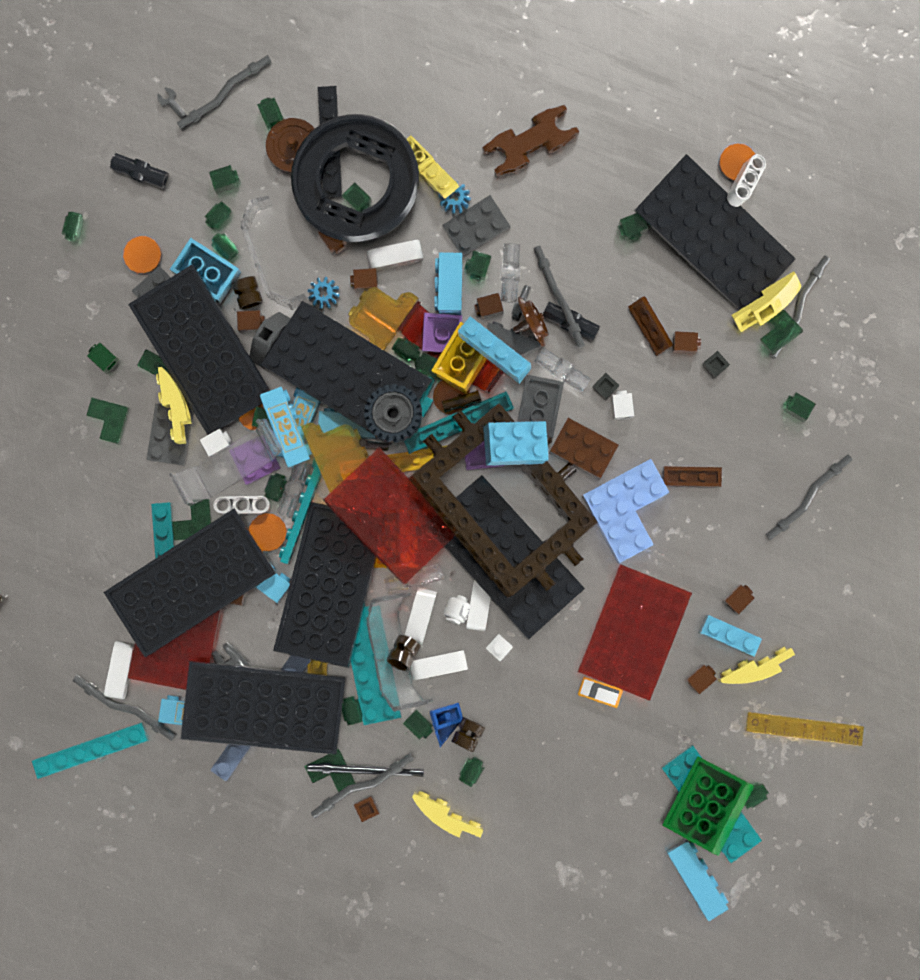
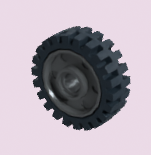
M397 384L384 385L385 387L378 388L367 399L364 408L365 422L371 433L387 443L406 441V439H410L418 431L421 425V404L417 396L410 389L405 388V386H398ZM395 409L399 412L395 418L388 416L390 410Z

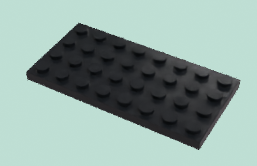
M685 154L634 211L729 302L740 310L762 297L761 291L774 284L796 258L741 205L734 207L729 204L727 200L728 193L692 158Z
M194 264L128 304L207 435L225 427L262 404L260 394L266 393L270 389Z
M304 301L300 303L261 364L262 367L370 433L371 431L365 422L364 408L367 399L370 398L373 392L377 391L380 387H385L384 385L397 384L398 386L402 385L410 389L420 401L432 382L431 378ZM395 409L390 410L388 416L395 418L399 412Z
M483 475L456 497L513 567L528 556L531 551L543 544V541ZM438 514L425 524V527L468 575L478 583L527 640L585 589L562 562L556 558L545 567L546 573L556 583L554 586H551L546 591L536 578H532L513 596L506 598Z
M315 502L310 503L273 648L274 652L349 668L382 537L385 517Z
M233 508L103 593L146 658L275 575L276 572L236 509Z
M189 661L180 739L336 755L345 677Z

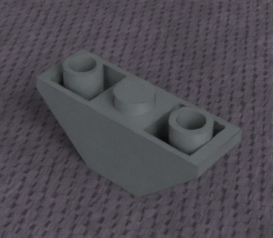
M278 312L262 322L252 339L249 356L253 363L262 367V362L291 319L290 317Z
M493 321V323L488 322L487 324L488 331L522 357L539 350L541 344L534 336L528 335V337L521 335V332L516 334L513 328L507 330L503 328L504 325Z

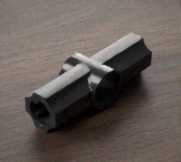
M115 153L110 161V169L128 175L129 178L137 182H146L162 189L167 184L169 173L152 167L143 160H133Z
M549 301L543 312L544 318L558 324L560 328L569 332V325L562 308ZM571 310L575 322L579 324L581 329V336L593 341L600 325L583 318L581 314Z

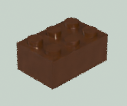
M568 417L549 454L566 463L570 462L575 468L600 480L619 444Z

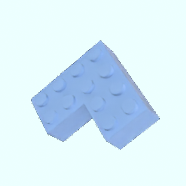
M652 459L582 495L591 515L598 522L596 524L618 564L654 545L636 513L637 510L669 493Z

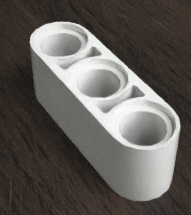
M759 154L753 155L741 167L727 194V200L732 206H740L751 196L766 167V160L763 156Z
M420 240L366 251L369 269L376 268L377 271L416 263L424 259Z
M264 496L218 497L214 501L213 506L215 511L222 515L233 508L236 509L239 515H259L270 511L271 502ZM244 500L247 502V508L240 511L238 503ZM260 500H265L267 504L264 510H258L257 503ZM222 501H227L228 508L225 511H220L219 504Z
M475 580L466 629L485 631L491 598Z
M418 587L405 635L413 638L422 646L437 592Z
M115 642L104 696L125 699L135 655V644Z
M464 650L414 660L410 667L413 680L468 669Z

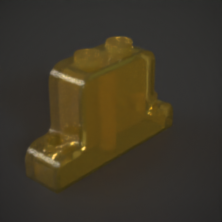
M372 287L368 291H363L359 297L360 302L357 307L353 306L349 311V322L354 330L385 351L419 302V298L411 292L402 293L397 300H394L380 289Z
M307 423L301 426L331 497L335 498L342 495L344 488H347L343 477L363 469L367 464L366 458L369 457L365 446L361 447L358 440L361 437L357 428L353 430L350 425L344 424L323 433L319 424Z

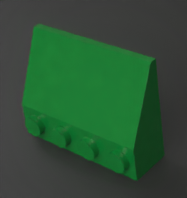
M697 756L662 826L710 853L719 856L754 785Z

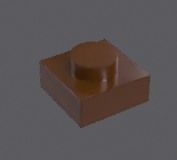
M372 796L354 804L361 822L380 814Z

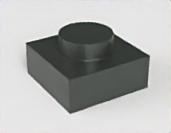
M716 351L703 362L705 368L714 378L730 366L719 351Z
M605 373L592 387L607 400L620 385Z

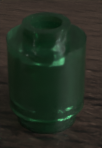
M220 201L219 204L216 203L204 216L207 219L205 223L211 229H219L230 217L229 214L232 210Z
M68 212V215L65 216L61 233L65 236V239L70 241L80 239L84 224L83 215L76 212Z
M218 233L211 239L213 242L211 244L212 248L223 259L230 261L239 253L237 245L225 233Z
M398 337L392 346V350L395 351L394 354L408 363L416 362L421 354L419 351L420 347L405 337Z
M276 472L275 475H270L264 489V497L278 502L282 498L288 483L285 480L286 476Z
M354 696L344 698L342 703V714L344 722H347V726L362 722L361 717H363L359 699H354Z
M473 757V759L468 758L459 773V780L472 787L473 784L477 783L485 769L483 766L484 762L476 757Z
M758 782L753 784L754 788L745 803L747 809L751 807L753 809L768 799L766 795L769 792L763 783L761 785Z

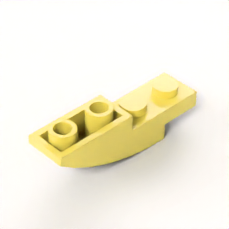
M410 135L407 141L414 151L419 175L435 192L437 191L444 199L459 188L457 182Z
M794 271L762 290V297L731 315L740 332L757 322L760 326L792 301L802 287Z
M159 367L156 380L158 385H160L161 392L158 393L160 404L171 409L168 410V417L172 421L173 426L170 429L171 438L177 444H186L184 425L192 424L186 399L172 376L164 368Z
M784 646L775 651V656L771 658L766 656L758 661L759 665H756L754 660L748 661V659L739 662L737 664L738 668L733 671L729 668L722 672V677L718 680L720 683L743 684L766 679L782 672L779 664L794 656L795 653L792 648L786 649Z
M419 791L418 794L414 792L412 798L417 806L440 828L457 837H460L462 830L481 837L483 828L480 827V823L473 820L466 822L462 820L463 816L456 813L449 815L450 806H447L448 802L439 798L436 801L429 798V794Z

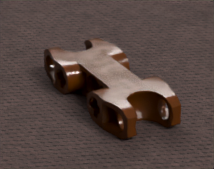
M565 105L547 109L535 115L531 119L534 127L516 136L513 129H508L498 134L493 140L482 147L485 155L499 151L506 156L505 162L494 169L496 177L514 173L530 163L527 155L545 146L548 152L552 153L564 147L569 141L579 135L577 127L564 131L558 129L555 124L558 118L567 113Z

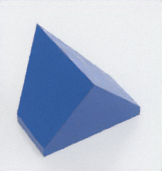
M459 703L429 711L440 747L458 727L463 718Z

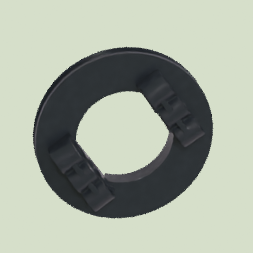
M348 114L322 123L303 140L293 160L291 187L298 208L315 229L336 240L364 242L389 233L406 218L417 197L419 169L411 145L394 126L373 116ZM344 147L357 151L359 154L363 153L368 157L374 158L376 161L380 160L388 164L390 178L385 194L376 204L362 210V212L327 199L322 191L321 174L323 167L332 154Z

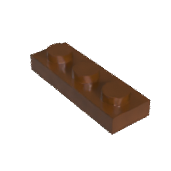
M645 296L628 306L656 356L673 346L672 341Z
M664 466L663 482L666 486L722 487V467Z

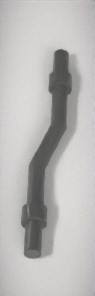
M267 55L257 62L253 61L247 65L246 69L228 79L215 99L197 110L190 111L188 116L177 122L180 129L191 122L195 123L201 119L202 115L220 105L236 83L251 74L258 73L260 68L270 63L271 59Z
M536 246L533 249L538 258V266L543 271L550 290L562 308L569 325L570 335H573L577 347L582 348L585 344L580 334L579 324L575 322L567 301L557 287L549 268L551 265L548 258H545L541 246Z
M824 255L817 267H814L810 272L811 276L798 294L794 318L784 333L780 334L777 338V343L769 354L771 357L776 358L781 349L786 347L790 341L789 337L801 321L806 295L816 280L820 279L823 275V270L830 261L828 256Z
M847 454L838 463L832 464L826 473L812 483L801 506L785 519L782 518L776 523L777 526L769 531L766 536L772 540L781 531H786L792 522L807 511L818 488L834 475L840 474L842 469L853 460L851 456Z
M78 675L73 679V682L83 688L86 694L94 696L110 709L135 714L150 725L153 731L157 734L161 733L170 741L176 736V734L164 727V723L156 721L140 708L114 702L96 689L97 686L91 682H86Z
M409 753L400 761H395L390 765V768L373 780L348 785L333 797L325 799L322 805L311 812V815L317 818L325 811H330L335 807L336 803L352 792L377 787L393 774L397 775L400 773L403 767L414 760L413 756Z

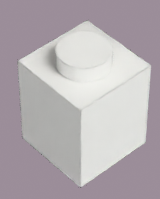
M627 391L615 392V395L611 397L614 420L633 418L632 393L627 394Z
M221 429L200 439L210 458L231 448L229 442L232 440L229 434Z
M499 634L486 647L499 661L513 648Z

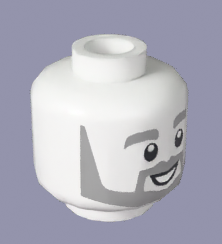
M458 595L457 598H449L443 612L446 620L456 625L465 623L471 608L470 604L467 603L468 599L461 595Z

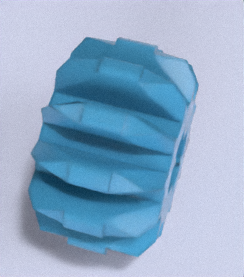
M462 184L445 199L439 194V198L442 199L440 206H445L444 210L446 212L451 208L452 214H455V209L462 213V207L467 209L468 204L466 202L471 201V197L467 196L470 194L469 189L464 190L465 184ZM455 194V196L458 197V200L455 201L454 199H452V195Z
M324 277L323 282H321L320 278H317V285L314 282L310 283L314 289L307 290L308 293L312 294L308 299L313 301L312 305L315 307L319 304V308L323 310L324 304H326L327 308L330 309L329 303L332 302L336 305L337 301L334 298L340 297V294L336 293L339 287L334 286V280L328 283L327 277ZM327 290L326 292L328 295L326 297H324V295L323 297H321L320 291Z

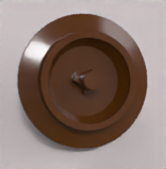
M287 118L276 123L266 138V152L270 161L277 168L291 172L293 160L299 146L315 128L309 122L299 118Z
M519 296L518 302L525 320L513 327L514 332L517 334L531 329L538 342L543 347L546 346L545 337L549 336V333L543 321V314L539 313L532 300L525 301Z

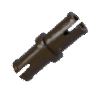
M476 390L464 395L458 394V397L442 401L445 413L459 408L465 409L466 406L482 402L479 391Z

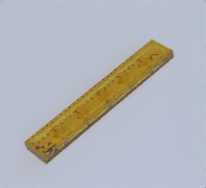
M748 712L745 731L862 746L864 726Z

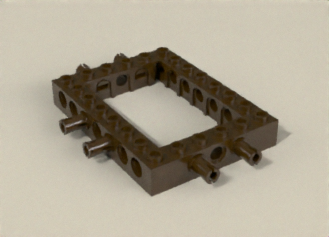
M500 403L476 423H471L462 410L458 411L451 418L463 430L462 434L446 447H442L433 434L425 438L423 443L434 454L432 455L433 458L408 479L506 598L513 596L532 578H536L546 591L549 590L556 583L546 573L545 567L560 554H565L574 567L580 561H583L584 558L573 546L574 542L598 523L565 483V480L577 472L576 468L574 467L568 471L573 466L570 462L559 472H556L548 461L543 464H520L522 471L527 472L535 482L534 485L538 486L546 495V500L555 506L559 511L560 517L563 516L568 523L558 528L556 532L543 541L544 543L531 551L528 556L513 567L442 482L440 477L484 441V426L488 423L515 421ZM551 438L547 439V444L549 445L552 443Z

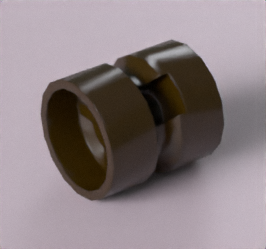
M255 276L244 277L232 283L234 293L239 296L237 302L240 310L250 309L263 303L260 291L256 290L258 284Z
M398 635L393 645L394 649H391L386 661L398 670L408 671L414 661L412 657L417 655L420 644L411 637Z
M463 717L459 724L460 731L455 732L451 741L468 751L474 752L478 744L476 739L481 738L485 727ZM468 730L472 731L470 736L466 734Z

